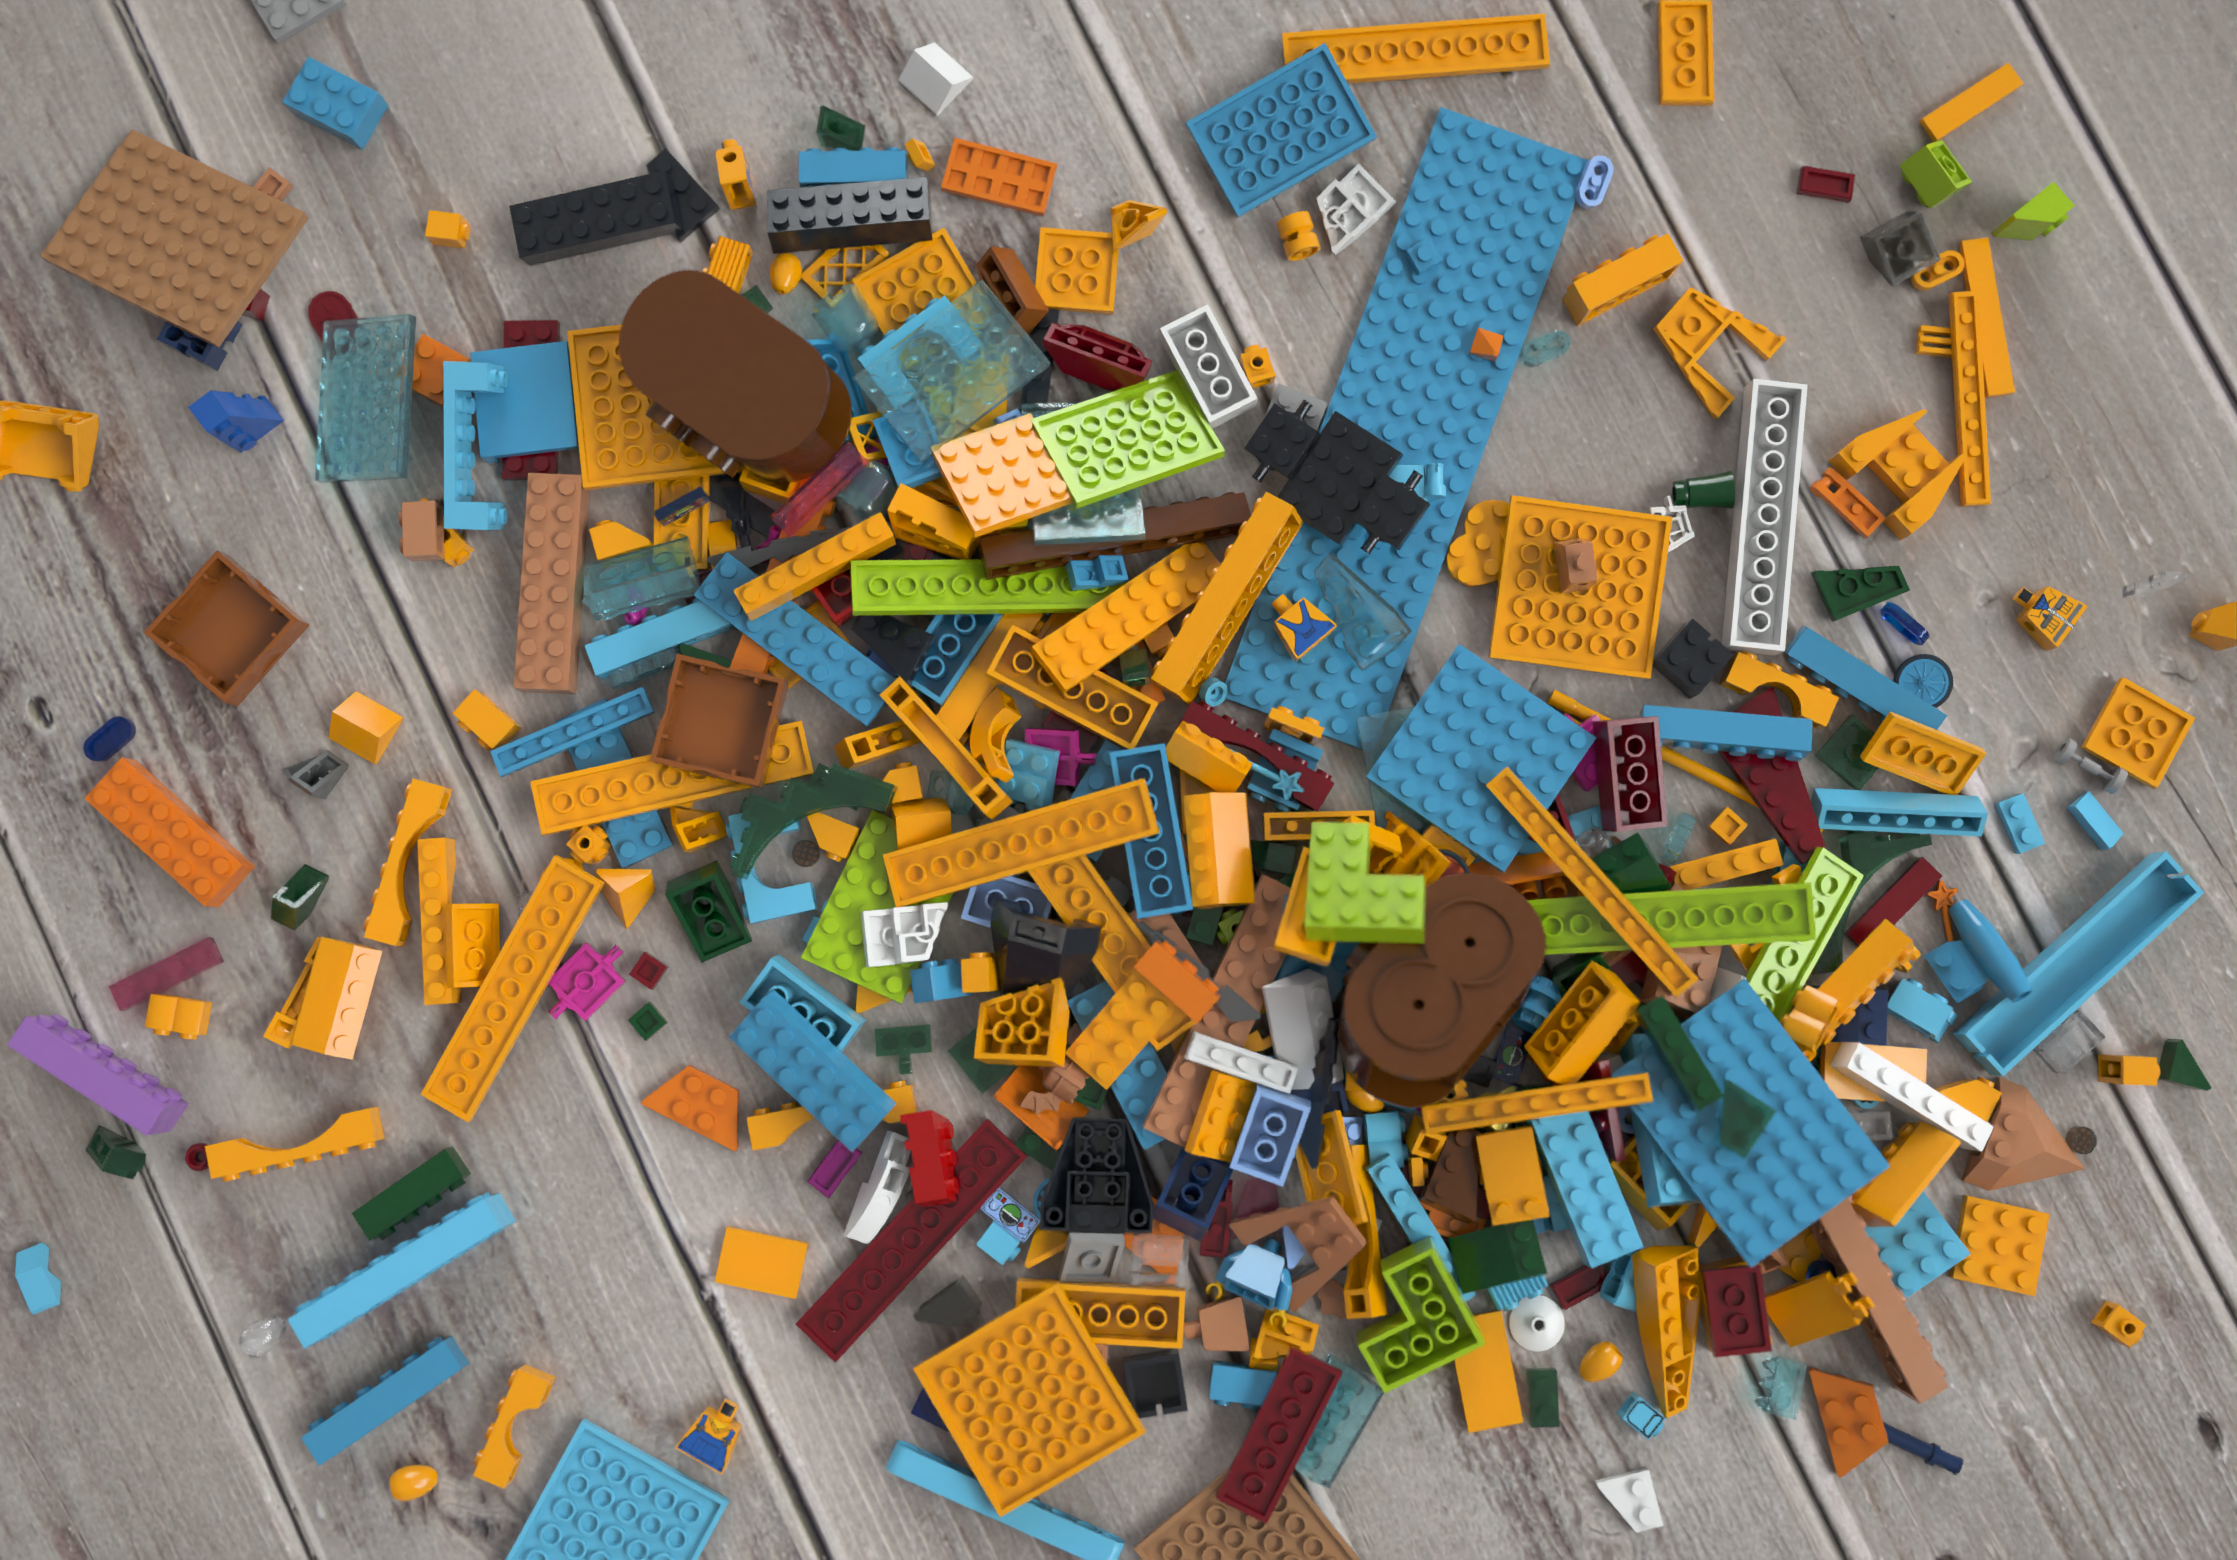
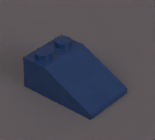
M1808 985L1815 989H1818L1820 987L1815 985ZM1874 989L1875 994L1872 999L1866 1004L1861 1003L1854 1010L1856 1012L1854 1017L1847 1024L1844 1025L1842 1023L1835 1030L1836 1035L1830 1042H1856L1886 1046L1888 990Z
M1182 1147L1153 1209V1219L1201 1242L1234 1170L1230 1168L1231 1162L1194 1155L1185 1151V1148Z

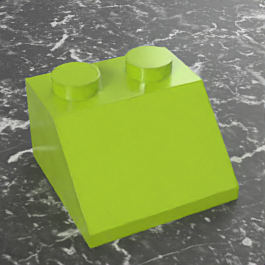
M1943 140L1925 145L1899 165L1902 170L1901 175L1909 185L1912 184L1918 192L1916 194L1918 200L1922 205L1928 206L1929 209L1938 206L1973 183Z
M2053 181L1996 228L1992 235L2000 238L2032 241L2040 234L2046 237L2069 218L2066 213L2075 205Z

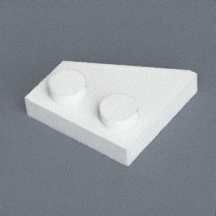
M1647 1468L1594 1480L1595 1485L1636 1533L1663 1526L1650 1472Z

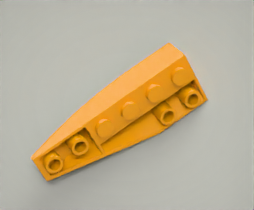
M1650 1246L1632 1254L1636 1312L1640 1337L1652 1385L1662 1415L1665 1418L1688 1409L1701 1304L1698 1248L1695 1246Z

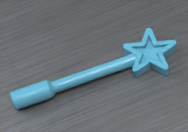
M1255 763L1250 768L1278 782L1272 787L1282 789L1285 800H1289L1293 791H1304L1297 783L1301 772H1296L1290 776L1285 770H1280L1279 776Z

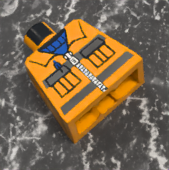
M2048 586L2039 589L2035 594L2022 587L2013 597V600L2024 608L2016 619L2017 623L2045 651L2059 647L2088 607L2078 600Z

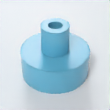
M1212 677L1202 684L1199 696L1203 702L1215 707L1225 700L1228 688L1224 682Z

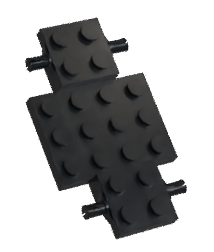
M1303 399L1294 413L1286 411L1274 403L1244 448L1261 463L1251 477L1262 483L1268 471L1271 470L1288 478V482L1277 497L1294 506L1303 522L1340 546L1343 545L1356 524L1366 529L1369 537L1361 547L1369 555L1379 541L1388 543L1397 550H1400L1431 505L1428 501L1418 496L1414 490L1423 478V475L1413 470L1405 484L1390 478V474L1403 457V454L1337 411L1334 412L1321 433H1319L1304 420L1311 407H1313L1312 404Z

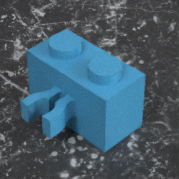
M957 958L941 960V966H938L937 961L921 963V969L910 970L911 991L913 992L914 1003L973 995V992L963 993L961 963L957 964Z

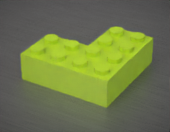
M1312 822L1304 924L1307 940L1424 943L1425 876L1369 875L1371 850L1369 823Z
M1430 1236L1380 1260L1382 1274L1402 1310L1358 1331L1357 1342L1384 1394L1485 1345L1480 1326Z

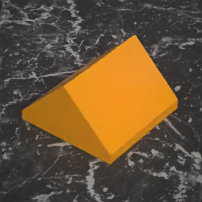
M356 691L332 711L328 738L377 765L404 717Z
M945 797L890 804L897 850L952 834L951 811Z

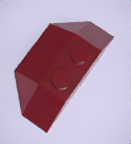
M1052 323L1042 343L1064 374L1112 392L1143 382L1152 364V360L1146 357L1133 343L1085 325L1066 324L1060 326L1059 324Z

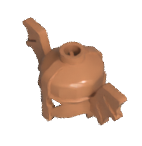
M1074 1023L1067 1034V1041L1070 1045L1082 1033L1078 1023ZM1065 1054L1064 1067H1038L1043 1071L1042 1085L1050 1092L1045 1094L1030 1091L1020 1107L1029 1108L1036 1114L1046 1109L1057 1112L1061 1100L1071 1105L1073 1104V1099L1078 1095L1077 1091L1083 1089L1086 1084L1085 1079H1088L1090 1075Z

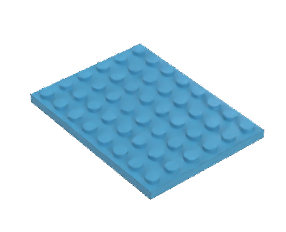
M1746 979L1737 983L1681 1024L1724 1097L1699 1111L1693 1112L1653 1045L1612 1073V1078L1648 1073L1653 1102L1629 1105V1108L1748 1267H1753L1890 1167Z

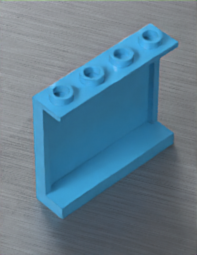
M567 341L470 352L471 362L504 366V371L507 372L508 377L504 394L474 393L480 457L488 464L499 463V458L570 449H577L579 451L569 344Z

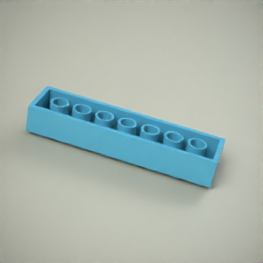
M488 1192L482 1196H477L465 1204L467 1209L463 1207L444 1216L441 1219L443 1224L439 1222L417 1233L418 1238L415 1237L409 1241L402 1242L394 1247L392 1252L368 1263V1267L355 1271L345 1277L343 1282L319 1293V1297L295 1308L296 1314L287 1320L303 1348L305 1349L325 1340L515 1223L516 1220L501 1194L498 1193L491 1196Z

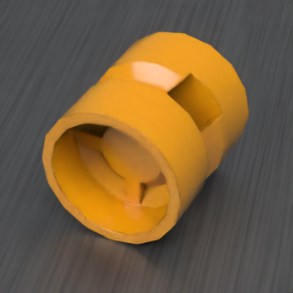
M1295 212L1277 222L1276 226L1280 238L1286 240L1283 247L1289 261L1305 259L1320 250L1321 247L1317 235L1311 232L1314 226L1309 212Z

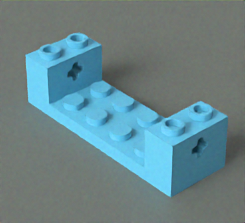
M443 361L444 529L503 530L504 524L508 520L507 509L504 508V502L472 501V496L475 494V482L472 480V469L475 467V454L472 452V441L475 440V427L472 425L475 400L471 397V392L504 394V388L507 387L508 383L507 372L504 371V366L491 363Z

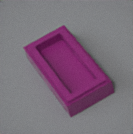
M837 1140L807 1183L827 1198H830L863 1152L858 1148L851 1152L840 1140Z

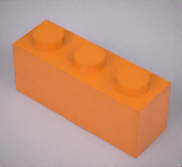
M1157 939L1134 965V968L1194 1022L1198 1023L1219 1000L1221 996L1217 993L1219 987L1209 978L1203 980L1196 974L1198 971L1197 967L1189 960L1181 961L1175 955L1177 950L1169 942L1164 940L1161 943Z

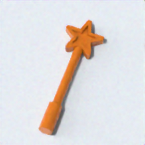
M1943 880L1937 881L1936 891L1926 892L1925 894L1934 899V911L1941 908L1947 942L1954 941L1948 907L1950 908L1955 904L1951 897L1958 889H1947Z

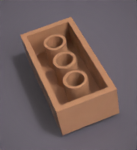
M1723 945L1672 948L1698 977V980L1676 998L1648 967L1639 1001L1647 1004L1663 995L1675 1016L1684 1020L1689 1019L1708 1005Z

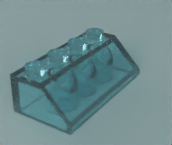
M688 536L583 566L584 598L595 622L604 619L610 620L618 615L629 612H638L650 606L663 605L678 598L691 597L701 586L699 572Z
M1331 1354L1326 1362L1341 1369L1343 1374L1295 1467L1297 1471L1311 1482L1330 1488L1384 1395L1378 1383Z

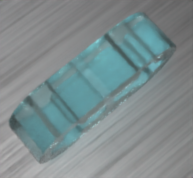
M1556 330L1533 339L1522 348L1520 359L1527 367H1537L1561 357L1570 347V337L1566 332ZM1554 338L1557 341H1563L1560 350L1558 346L1548 348L1553 343ZM1530 348L1533 351H1538L1542 349V352L1538 354L1536 360L1533 356H1527L1528 352L1530 351Z
M1684 811L1680 813L1661 851V858L1673 864L1678 860L1695 825L1696 817Z

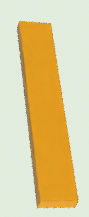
M1986 237L1963 240L1958 245L1960 254L1964 259L1963 274L1966 291L1979 292L1985 398L2011 395L2015 393L1989 239Z

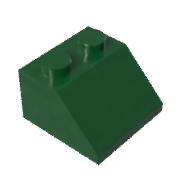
M1638 832L1591 859L1622 894L1662 892L1672 888L1647 842Z

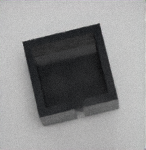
M1693 618L1684 623L1653 658L1652 665L1689 699L1699 695L1734 655L1716 638L1710 641L1708 638L1711 634Z
M1178 1348L1123 1357L1129 1402L1139 1419L1157 1416L1156 1404L1162 1405L1163 1415L1188 1411Z

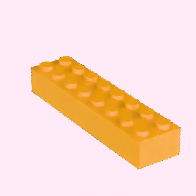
M1265 492L1262 498L1257 499L1253 506L1251 517L1241 525L1238 531L1239 536L1235 543L1230 544L1224 553L1225 559L1222 564L1213 570L1209 579V585L1205 591L1203 590L1199 593L1193 611L1184 617L1180 632L1169 641L1166 648L1167 653L1162 661L1159 660L1152 670L1151 679L1164 692L1188 706L1195 700L1202 684L1212 673L1302 527L1303 521L1294 506L1268 492Z

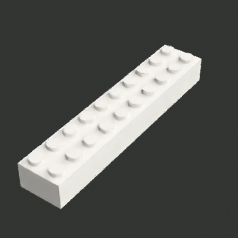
M1753 379L1744 387L1722 644L1729 651H1747L1752 654L1776 656L1785 651L1807 384Z

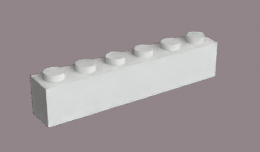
M1841 1042L1830 1065L1832 1068L1917 1121H1924L1957 1138L1961 1142L1959 1147L1962 1149L1983 1150L1993 1130L1992 1125L1861 1043Z

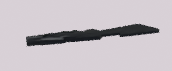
M737 472L733 478L728 474H724L725 476L719 483V486L726 494L723 504L727 507L726 516L732 522L731 531L738 537L741 548L751 546L752 550L749 511L744 509L745 494L739 482L741 474Z
M1328 1018L1325 1034L1319 1040V1051L1315 1055V1068L1312 1069L1314 1081L1309 1088L1314 1100L1299 1140V1144L1313 1169L1318 1167L1325 1125L1321 1124L1324 1105L1330 1103L1333 1064L1337 1060L1339 1019Z

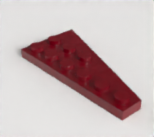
M1773 686L1732 711L1734 713L1783 717ZM1718 751L1800 865L1810 860L1816 847L1826 849L1798 761L1786 760L1784 756L1764 759L1757 757V754L1746 753L1744 756H1732L1727 751Z

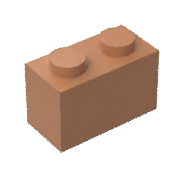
M435 500L402 502V511H399L398 520L402 527L403 537L399 539V548L403 557L410 561L445 560L443 506Z

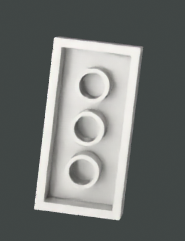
M1208 304L1160 328L1159 339L1212 429L1256 407L1258 398Z

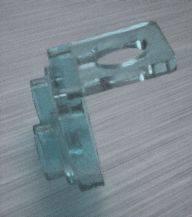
M931 771L927 797L947 799L949 809L954 815H965L973 806V800L954 777L947 771ZM941 777L942 781L946 782L945 788H941L937 792L935 784L937 779Z

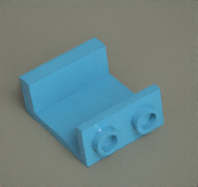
M1274 728L1266 743L1269 745L1270 741L1285 749L1283 752L1285 755L1291 758L1296 755L1308 762L1306 767L1313 771L1324 751ZM1260 757L1257 765L1280 776V773L1268 761ZM1254 771L1246 791L1251 793L1250 798L1265 803V800H1269L1276 804L1274 808L1282 812H1296L1300 805L1293 800L1292 795L1289 800H1285L1283 790L1272 787L1278 782Z

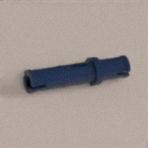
M1884 1422L1889 1444L1924 1459V1462L1930 1466H1939L1954 1475L1960 1473L1963 1467V1459L1942 1450L1936 1443L1929 1444Z

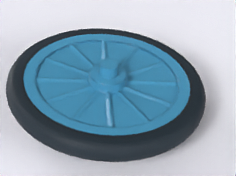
M1918 654L1906 659L1896 670L1893 680L1935 708L1941 706L1949 698L1953 689L1951 669L1942 659L1930 654Z

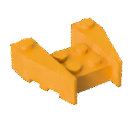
M1926 409L1857 436L1828 460L1846 480L1867 465L1902 504L1892 511L1883 522L1899 540L1913 534L1933 516L1967 456L1963 452L1948 463L1913 425L1928 412Z

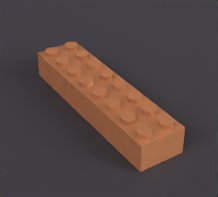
M528 473L514 688L521 692L575 695L577 692L582 616L581 601L583 600L590 490L585 491L583 488L582 475Z
M1850 1195L1808 1227L1835 1277H1840L1852 1271L1858 1282L1850 1286L1851 1292L1845 1294L1849 1301L1854 1302L1869 1296L1875 1305L1872 1309L1866 1310L1868 1316L1862 1318L1860 1324L1895 1389L1921 1404L1949 1388L1944 1379L1946 1376L1945 1370L1939 1362L1933 1359L1931 1344L1918 1331L1919 1322L1912 1312H1908L1904 1304L1906 1298L1902 1291L1894 1286L1891 1280L1893 1274L1887 1264L1881 1262L1877 1254L1880 1250L1876 1242L1867 1236L1864 1230L1866 1223L1861 1215L1857 1212L1855 1213L1851 1203H1853V1199Z

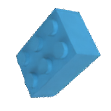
M309 56L282 101L294 115L362 150L365 148L389 106L377 91Z

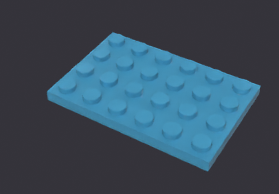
M1326 43L1192 118L1185 124L1237 218L1377 138Z

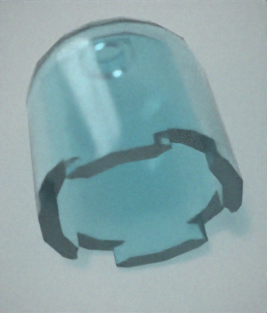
M848 284L841 287L843 292L833 297L830 293L819 301L813 308L815 313H812V316L838 351L843 353L858 351L861 353L866 347L873 345L871 341L878 333V321L856 284Z
M870 461L864 464L835 495L844 505L848 503L856 510L854 515L863 522L880 512L885 519L889 515L887 509L899 487L889 463L885 466L878 461Z

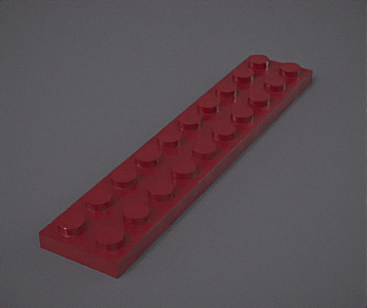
M989 1118L955 1152L957 1162L956 1166H953L954 1177L957 1178L959 1184L956 1202L924 1207L916 1204L913 1197L797 1321L796 1325L835 1363L1028 1157Z

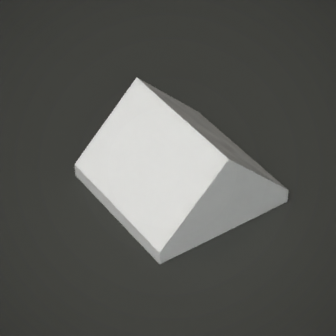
M935 42L915 49L899 78V82L936 116L973 80V77Z

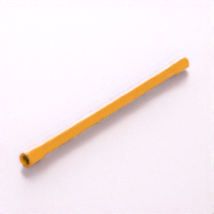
M1555 689L1547 701V704L1584 721L1591 715H1597L1601 721L1612 720ZM1662 746L1663 761L1759 808L1742 784L1666 746Z

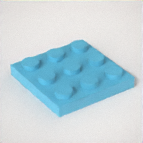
M1924 1191L1895 1227H1868L1866 1225V1228H1864L1867 1236L1876 1242L1880 1250L1877 1254L1881 1262L1886 1263L1893 1274L1891 1280L1894 1286L1902 1291L1905 1298H1908L1971 1254Z

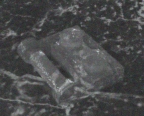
M1133 1235L1130 1286L1139 1287L1140 1284L1177 1285V1288H1186L1188 1281L1189 1237ZM1141 1265L1177 1266V1274L1142 1273L1140 1269Z

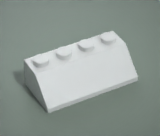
M1306 969L1262 986L1275 1059L1299 1067L1291 1090L1309 1089L1314 1081L1312 1069L1315 1068V1055L1319 1051V1040L1325 1034L1328 1018H1334L1327 977L1313 970ZM1339 1048L1336 1063L1333 1064L1332 1084L1345 1079Z

